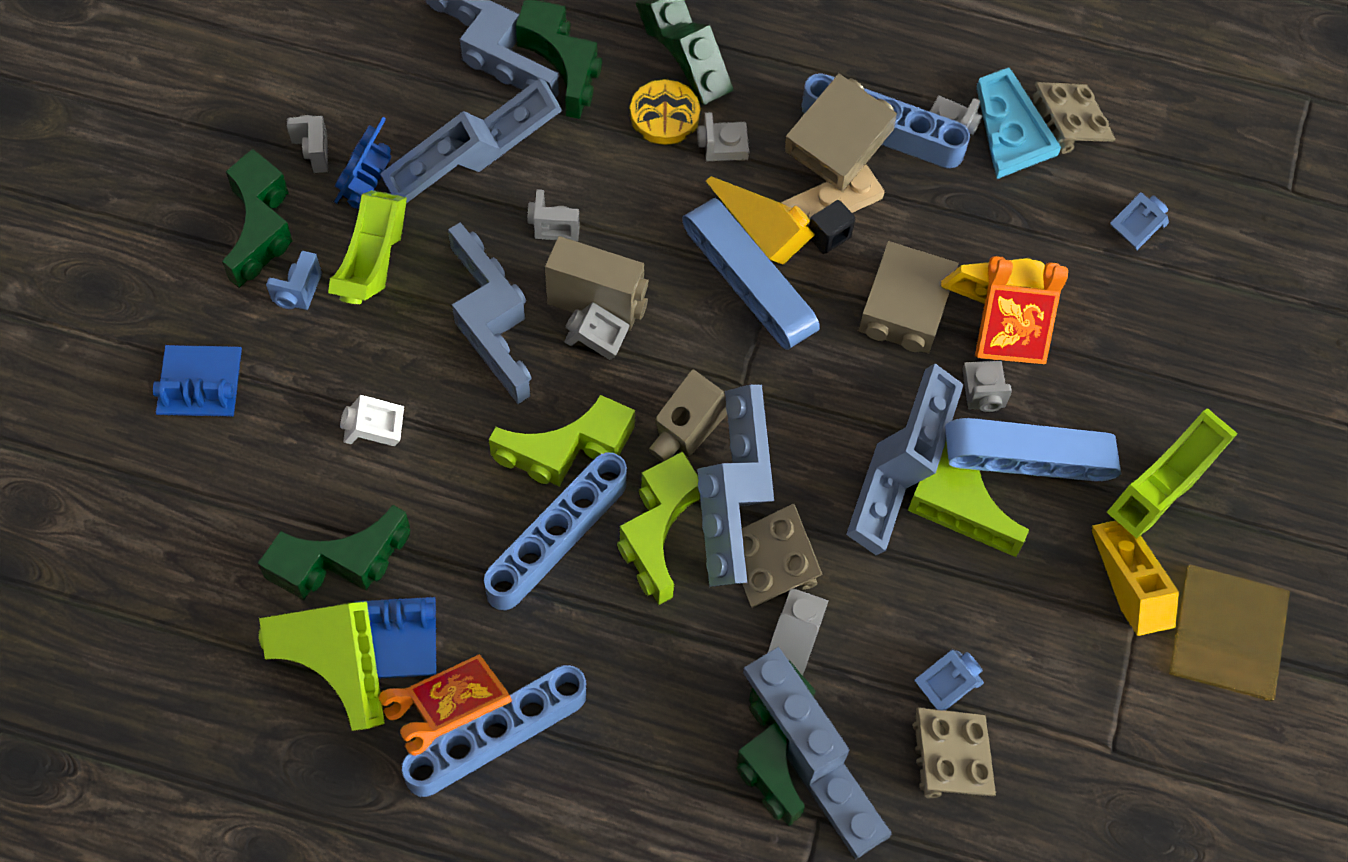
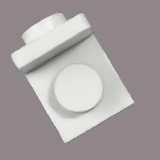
M360 395L350 407L346 406L343 411L340 423L341 429H345L343 442L352 444L360 437L395 446L401 437L404 406Z

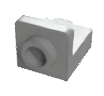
M938 96L930 110L934 114L965 125L971 135H974L982 118V115L977 114L980 100L973 98L969 108Z
M712 112L705 113L704 126H698L697 137L698 147H705L706 161L748 160L749 146L746 122L713 123Z
M302 115L287 118V129L291 143L302 144L304 159H310L313 172H328V141L323 116Z
M537 189L536 201L529 202L528 224H534L535 239L557 240L558 236L578 241L579 209H570L565 206L545 207L544 190Z
M592 302L583 310L577 309L573 312L566 324V329L569 330V333L564 342L572 346L577 341H580L610 360L617 355L630 325Z
M1002 361L965 362L962 372L968 409L993 412L1005 408L1012 389L1010 384H1005Z

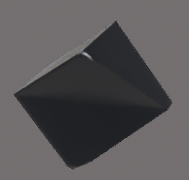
M836 200L810 217L809 228L815 234L810 240L823 254H827L852 237L856 217L842 201Z

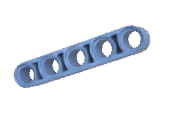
M820 73L814 74L807 79L802 101L804 114L833 81L834 77ZM865 89V92L874 98L887 101L893 107L894 112L897 113L894 130L882 145L946 168H953L961 164L970 139L969 130L965 125Z
M712 198L683 216L684 228L691 239L784 349L789 350L820 329L818 319L812 309L718 199Z
M973 418L956 419L945 425L949 465L955 468L1088 481L1111 480L1121 474L1116 436L1111 433Z
M607 452L596 457L488 568L484 576V585L487 600L492 607L498 610H508L515 607L620 498L626 489L627 479L626 463L621 456ZM612 472L618 477L615 480L608 481L600 476L603 473ZM580 499H588L592 502V505L586 508H579L574 503ZM554 526H562L566 529L565 533L558 536L551 535L547 531ZM529 553L540 557L538 561L531 564L524 563L520 559ZM501 581H508L513 584L512 588L506 592H498L493 589Z
M572 665L558 667L511 694L512 702L435 738L421 754L415 756L408 754L402 763V773L408 789L417 796L427 797L433 795L576 712L583 706L586 700V679L579 668ZM566 682L573 683L579 688L571 696L561 695L557 689ZM529 703H537L543 707L542 712L534 717L524 715L521 710ZM495 723L502 724L507 728L505 734L498 738H491L485 734L486 729ZM458 744L470 747L471 750L465 758L453 759L449 756L450 750ZM428 765L434 769L432 775L427 780L417 781L412 778L414 770L419 766Z

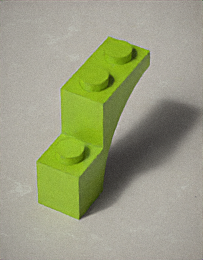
M373 190L361 195L358 217L348 251L340 268L330 278L328 293L340 295L339 300L342 302L361 304L363 300H367L385 289L391 245L401 240L407 197Z
M600 395L596 403L582 417L554 431L523 434L496 427L489 438L491 456L504 467L514 468L515 466L528 472L529 476L537 482L543 484L551 482L560 487L580 449L584 450L585 454L592 459L607 452L620 455L635 427V410Z
M1207 408L1146 472L1127 487L1107 513L1137 539L1156 523L1178 497L1194 485L1238 433Z
M683 452L642 472L639 495L646 508L650 511L621 525L620 541L617 542L618 549L626 563L633 562L640 574L637 575V580L643 592L647 596L653 594L659 605L673 598L674 583L668 573L663 552L667 534L677 517L692 503L700 499L698 475Z

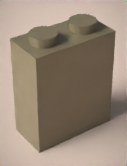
M838 73L786 135L785 152L843 192L894 130L897 113L894 112L893 107L887 101L880 98L876 99L865 92L864 87L858 81L851 78L847 79Z
M558 236L545 266L547 304L574 312L577 309L581 311L594 302L629 324L628 331H631L635 319L641 320L643 318L648 299L644 298L649 280L644 279V263Z
M888 241L862 315L858 332L865 333L874 340H887L902 345L905 349L912 352L921 351L929 354L950 290L941 287V281L955 271L959 263Z

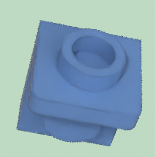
M1140 192L1110 223V226L1138 250L1160 227L1165 228L1169 224L1168 216L1165 214L1168 208L1154 195L1148 199Z
M302 251L297 264L293 263L289 269L288 282L274 278L268 279L266 286L273 302L285 309H294L296 307L308 310L322 275L317 255Z
M951 650L918 676L915 682L937 710L945 711L973 688H978L984 683L978 675L983 670L968 652L962 655L959 651Z

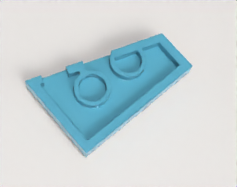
M1010 67L979 78L977 91L997 179L1059 154L1061 146Z

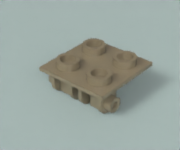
M1036 82L1035 86L1038 91L1034 93L1032 103L1061 146L1060 151L1062 154L1072 151L1075 141L1114 142L1116 140L1109 127L1108 120L1103 116L1094 99L1093 92L1087 85Z
M794 503L742 528L747 583L742 584L752 608L799 585L803 589H810L818 584L816 578L823 574Z
M917 708L916 722L912 725L916 731L917 747H915V752L922 755L916 761L918 766L923 767L920 770L921 783L919 788L924 791L925 798L940 797L941 792L996 796L986 715Z

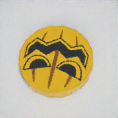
M666 79L652 81L640 87L632 98L630 105L632 126L636 132L638 130L644 135L646 140L652 143L662 145L679 143L686 139V135L691 132L693 133L698 126L700 117L698 98L690 88L680 82Z

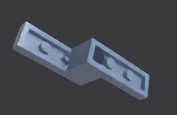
M426 0V3L434 10L445 12L469 26L460 38L462 61L466 62L471 68L481 69L495 76L500 82L514 85L522 90L540 78L546 81L554 97L558 96V73L511 51L517 42L516 23L519 14L490 0Z
M539 78L484 120L462 111L380 174L390 193L407 197L406 203H408L457 165L480 172L560 113L562 109L546 81Z
M460 222L448 229L451 249L481 288L452 305L454 321L512 398L519 404L530 397L529 381L532 378L526 366L520 360L515 362L509 355V346L500 334L525 320L524 304L526 299L516 284L510 285L505 279V272L498 260L494 257L489 259L485 254L483 243L475 232L469 233Z
M937 364L931 365L924 371L906 427L877 443L846 533L847 536L875 555L887 549L905 490L935 474L946 442L945 425L953 420L963 384Z
M747 385L725 391L730 450L733 463H722L697 469L703 519L702 528L707 557L706 567L710 587L747 583L739 506L774 501L762 385Z
M777 647L744 667V675L789 740L786 750L787 759L853 857L857 859L888 839L892 834L844 764L850 749L781 649Z

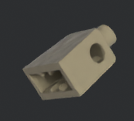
M692 369L655 419L659 437L648 449L651 454L661 462L671 458L677 450L683 452L688 457L692 455L726 417L724 391Z

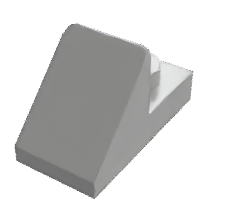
M794 588L791 589L783 611L780 614L768 653L779 647L788 661L790 660L803 675L829 600Z

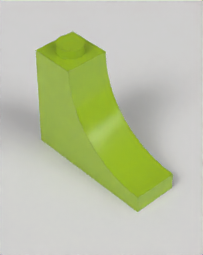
M946 442L936 473L919 482L908 511L1014 557H1017L1029 532V529L1010 519L994 503L984 486L980 470L955 468L949 465Z
M367 601L259 618L261 627L259 630V643L264 650L265 659L295 661L320 674L330 683L342 700L352 731L385 724L382 704L379 701L380 689Z

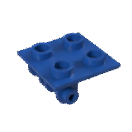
M382 117L376 128L369 125L361 140H359L347 166L343 169L334 187L340 190L334 200L335 203H338L340 198L344 196L348 198L350 206L359 209L361 195L374 190L377 186V180L382 177L380 173L385 170L391 160V149L389 146L383 143L378 145L373 143L386 118Z
M165 345L160 382L155 381L153 384V395L158 397L156 415L234 416L242 347Z
M436 598L367 601L378 678L436 675Z

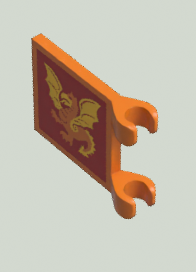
M993 256L990 258L988 265L989 284L975 357L1046 365L1060 292L1066 283L1068 269L1065 266H1060L1058 263H1047L1043 271L1044 289L1006 285L1013 270V263L1010 260H1005L1003 257Z
M480 654L406 689H386L379 695V701L383 706L395 702L391 707L384 709V714L389 720L400 718L414 704L426 722L409 723L400 730V734L405 741L416 737L412 742L405 744L408 753L414 756L424 752L435 738L512 702L510 694Z

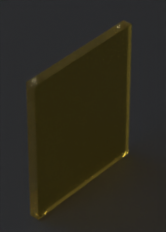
M1189 564L1186 569L1169 674L1273 702L1276 695L1290 591Z

